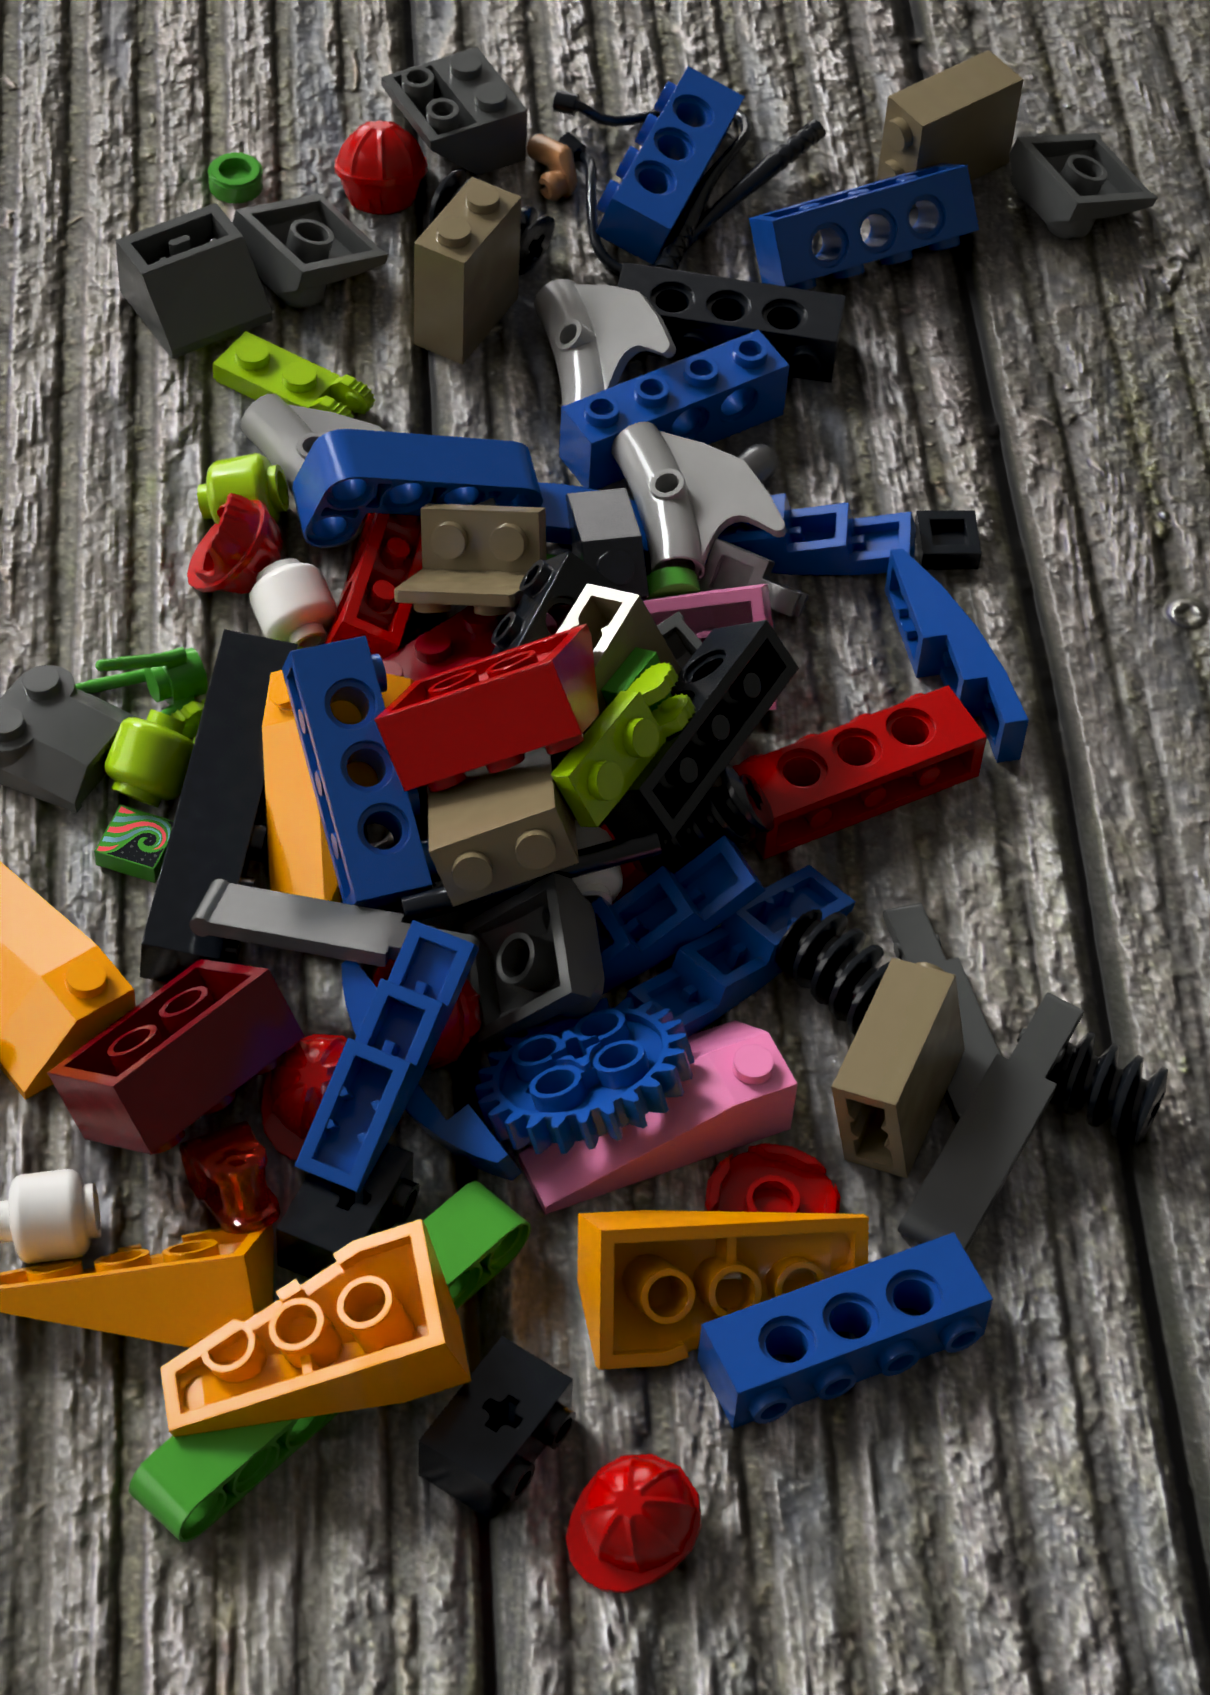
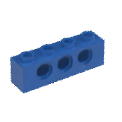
M689 66L677 85L668 81L653 109L660 113L659 117L649 113L635 139V143L642 147L640 150L632 146L629 147L615 174L622 179L621 183L619 184L611 179L596 206L597 210L604 213L596 233L601 238L650 264L655 263L675 223L727 134L745 96Z
M947 163L936 164L749 218L762 283L804 290L816 286L815 278L831 273L834 279L862 274L865 272L864 264L879 259L883 265L910 260L913 258V249L927 245L928 250L931 251L955 247L961 243L959 236L979 230L968 165ZM916 204L918 219L915 225L911 227L909 214L913 205ZM868 218L871 227L870 234L863 241L861 226L864 220ZM819 231L822 236V247L815 256L812 251V240Z
M756 330L562 406L559 457L583 487L597 490L625 479L612 455L611 446L617 435L629 425L638 422H650L655 424L661 432L709 445L784 415L789 364L759 330Z
M366 635L290 651L282 667V672L343 903L378 909L400 904V898L428 891L432 886L431 878L437 876V869L429 854L428 839L420 840L414 817L420 814L418 790L415 788L404 791L374 720L385 710L381 692L387 691V676L381 656L378 653L371 655ZM335 701H348L352 703L361 714V722L357 724L340 722L333 715L330 704ZM352 762L368 764L376 772L378 784L370 787L356 784L348 775L347 765ZM372 823L385 826L393 835L394 847L390 849L373 847L366 840L363 827Z
M955 1232L703 1323L701 1325L697 1361L732 1429L753 1421L758 1424H766L784 1416L793 1406L817 1397L822 1400L834 1399L849 1391L855 1383L881 1373L885 1376L898 1375L910 1369L919 1359L942 1350H946L949 1353L959 1352L970 1347L985 1333L993 1298ZM899 1309H913L918 1311L922 1315H907L901 1312ZM847 1331L856 1334L860 1338L846 1339L837 1335L836 1332ZM783 1354L791 1356L797 1361L783 1363L771 1356Z

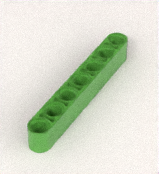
M478 1181L465 1185L423 1221L428 1230L456 1310L518 1255L528 1240L531 1231V1225L527 1220ZM339 1413L178 1437L172 1436L140 1465L129 1483L128 1492L180 1542H189L205 1532Z

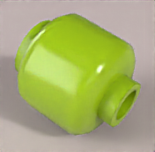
M260 453L231 457L213 462L208 468L206 483L198 485L197 488L201 514L205 520L213 519L215 524H219L221 519L217 514V510L221 505L226 504L227 495L230 493L243 496L248 500H260L266 505L276 523L280 520L281 512H285L289 508L288 486L281 466L278 464L272 465L269 459Z
M150 709L146 720L137 717L124 719L118 728L104 763L105 772L114 780L111 789L156 808L159 807L162 799L169 801L178 798L182 791L194 745L191 739L182 735L186 723L153 709Z

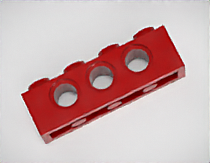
M368 513L337 605L338 613L331 623L325 644L366 635L371 655L378 653L384 659L397 651L413 603L395 602L394 589L422 569L421 516Z
M947 685L926 694H914L902 703L873 714H861L849 723L820 734H808L791 745L767 754L752 755L740 764L732 766V768L739 775H750L762 789L772 809L774 828L768 833L756 828L755 837L751 842L764 860L978 777L987 736L950 686Z

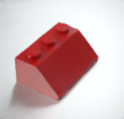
M586 623L414 681L374 719L404 791L428 785L430 792H438L465 780L467 777L465 772L486 766L488 773H497L522 762L525 759L523 753L545 747L547 754H555L581 743L584 740V731L599 715L592 635Z

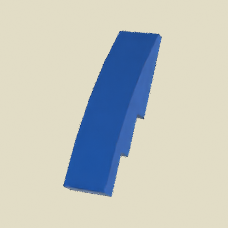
M786 493L770 495L786 526L787 532L783 537H775L750 523L738 522L725 528L717 538L774 561L775 564L771 573L787 575H863L887 573L891 549L903 548L915 559L916 526L912 512L853 519L849 502L790 509Z
M903 548L891 549L884 591L916 678L940 675L943 686H950L973 718L980 717L996 762L1020 760L1029 719L1007 672L978 627L948 591Z
M722 836L675 874L671 873L666 867L661 866L611 905L601 896L591 903L595 913L604 970L603 994L670 957L680 947L711 931L766 891L737 846L727 836Z
M807 865L765 887V892L724 920L720 927L680 947L670 969L628 990L626 998L630 997L633 999L635 1008L648 1001H653L657 1012L666 1008L671 1009L674 1020H682L687 1037L730 1011L783 971L775 962L776 949L787 930L802 914L812 909H820L822 920L835 912H842L847 916L852 912L856 901L811 865Z
M415 920L412 921L388 980L380 979L355 1040L348 1038L296 1160L295 1167L355 1192H361L425 1071L460 995L479 947L474 943Z

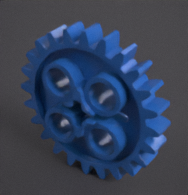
M630 997L624 999L615 1008H610L607 998H602L594 1010L583 1018L571 1019L557 1015L549 1019V1023L543 1026L536 1025L527 1029V1035L523 1038L506 1037L504 1043L507 1051L493 1052L488 1055L491 1067L478 1071L481 1084L475 1086V1091L486 1126L489 1130H494L499 1142L510 1138L515 1150H519L532 1142L535 1154H541L553 1143H558L561 1154H567L577 1141L584 1140L589 1150L594 1149L598 1143L599 1136L605 1134L619 1141L623 1139V1127L629 1124L639 1128L648 1126L645 1118L646 1113H666L669 1111L665 1098L683 1096L684 1090L681 1082L692 1079L693 1073L690 1064L694 1063L695 1059L681 1019L674 1020L671 1009L666 1008L657 1012L653 1001H648L635 1008L633 999Z

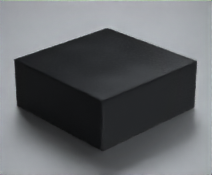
M975 510L916 512L915 537L919 564L925 570L979 569L982 552Z

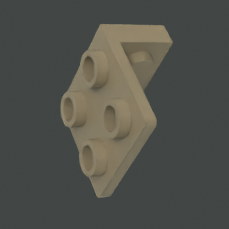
M426 504L420 508L422 569L394 589L395 602L414 603V610L421 613L446 612L451 610V605L474 606L475 614L485 616L510 613L511 607L516 606L524 595L519 588L527 571L538 560H547L545 507Z

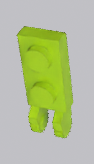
M247 331L213 363V378L216 379V382L253 400H257L266 394H277L290 405L333 412L350 418H354L351 410L359 415L361 413L365 414L375 405L374 402L376 401L371 389L367 387V384L364 385L362 381L358 382L356 378L347 374L340 377V375Z
M664 662L654 666L651 665L650 668L645 669L640 674L639 678L635 679L626 691H620L583 735L584 740L574 746L551 773L553 780L581 827H598L666 742V738L681 731L689 722L688 719L693 717L692 715L695 713L694 709L696 708L687 694L683 695V693L680 695L675 694L663 700L660 705H657L658 708L652 712L648 707L664 699L670 693L671 687L675 686V683L678 681V675L670 663L666 664Z

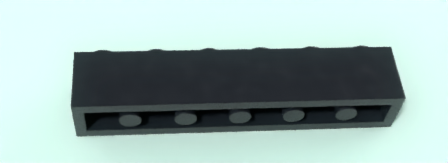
M227 629L223 631L141 944V978L168 983L199 959L237 964L241 941L210 935L205 937L198 936L192 932L189 925L214 880L224 879L229 883L255 887L256 878L246 876L250 860L262 861L267 840V824L259 823L262 808H266L262 723L271 672L282 670L289 652L297 650L298 644Z

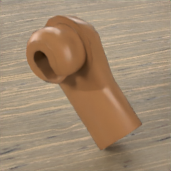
M535 134L532 136L527 144V154L531 159L547 166L549 170L543 173L539 179V183L547 186L540 190L542 195L550 201H556L562 196L565 199L569 198L574 193L578 184L572 150L569 146L546 135Z

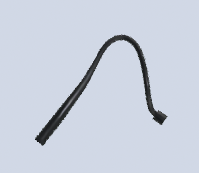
M561 90L556 91L553 100V111L572 116L579 112L598 124L612 127L644 123L649 113L656 117L660 115L655 110L621 116L603 114L584 102L579 101L580 96L578 94ZM738 109L734 117L740 123V134L699 182L675 223L655 267L678 270L716 183L733 158L750 138L751 123L749 117L742 110Z
M814 119L797 131V134L794 133L787 139V142H783L774 152L769 153L720 197L700 218L687 250L722 216L774 178L789 163L792 164L799 158V155L807 152L812 145L814 146L826 136L822 124ZM567 132L558 142L569 146L573 152L574 162L578 160L585 164L586 215L590 244L601 263L613 273L620 275L623 264L614 260L606 252L600 236L596 233L598 229V215L596 209L597 168L595 160L590 154L585 152L586 146L570 132ZM656 262L653 263V264H651V265H646V266H653V267H655Z

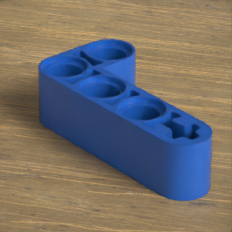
M336 429L320 436L312 445L292 486L304 539L311 546L319 548L338 546L350 540L359 528L366 513L421 516L420 508L428 503L477 505L493 497L499 506L541 507L543 503L528 447L523 443L359 429Z

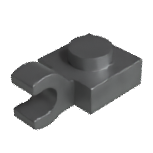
M715 539L704 566V576L699 581L701 592L768 583L771 608L791 617L793 615L801 617L809 597L808 594L769 579L775 564L774 561L722 539Z

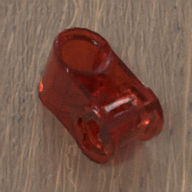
M246 1121L179 1145L181 1161L190 1187L199 1202L203 1201L215 1217L221 1229L232 1234H248L260 1231L278 1220L281 1214L278 1199L267 1186L265 1179V1167L268 1163L266 1150L258 1142Z

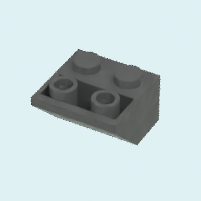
M478 47L381 77V86L433 152L478 176L526 160L527 109Z
M217 203L115 240L120 292L172 359L272 321V311L244 237Z

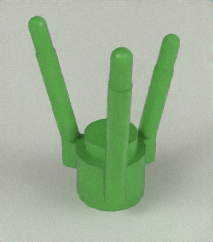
M179 647L162 653L100 659L95 664L96 669L100 672L139 670L75 684L78 690L92 694L146 682L155 702L165 700L170 705L160 711L169 716L175 713L177 709L181 710L184 705L195 701L194 697L206 694L208 690L204 665L199 654L192 647L188 649Z

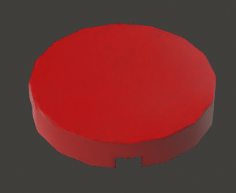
M763 1143L749 1146L748 1152L741 1153L734 1158L732 1153L719 1162L707 1181L704 1211L839 1214L841 1197L836 1184L833 1187L832 1181L825 1175L826 1168L815 1157L792 1146Z

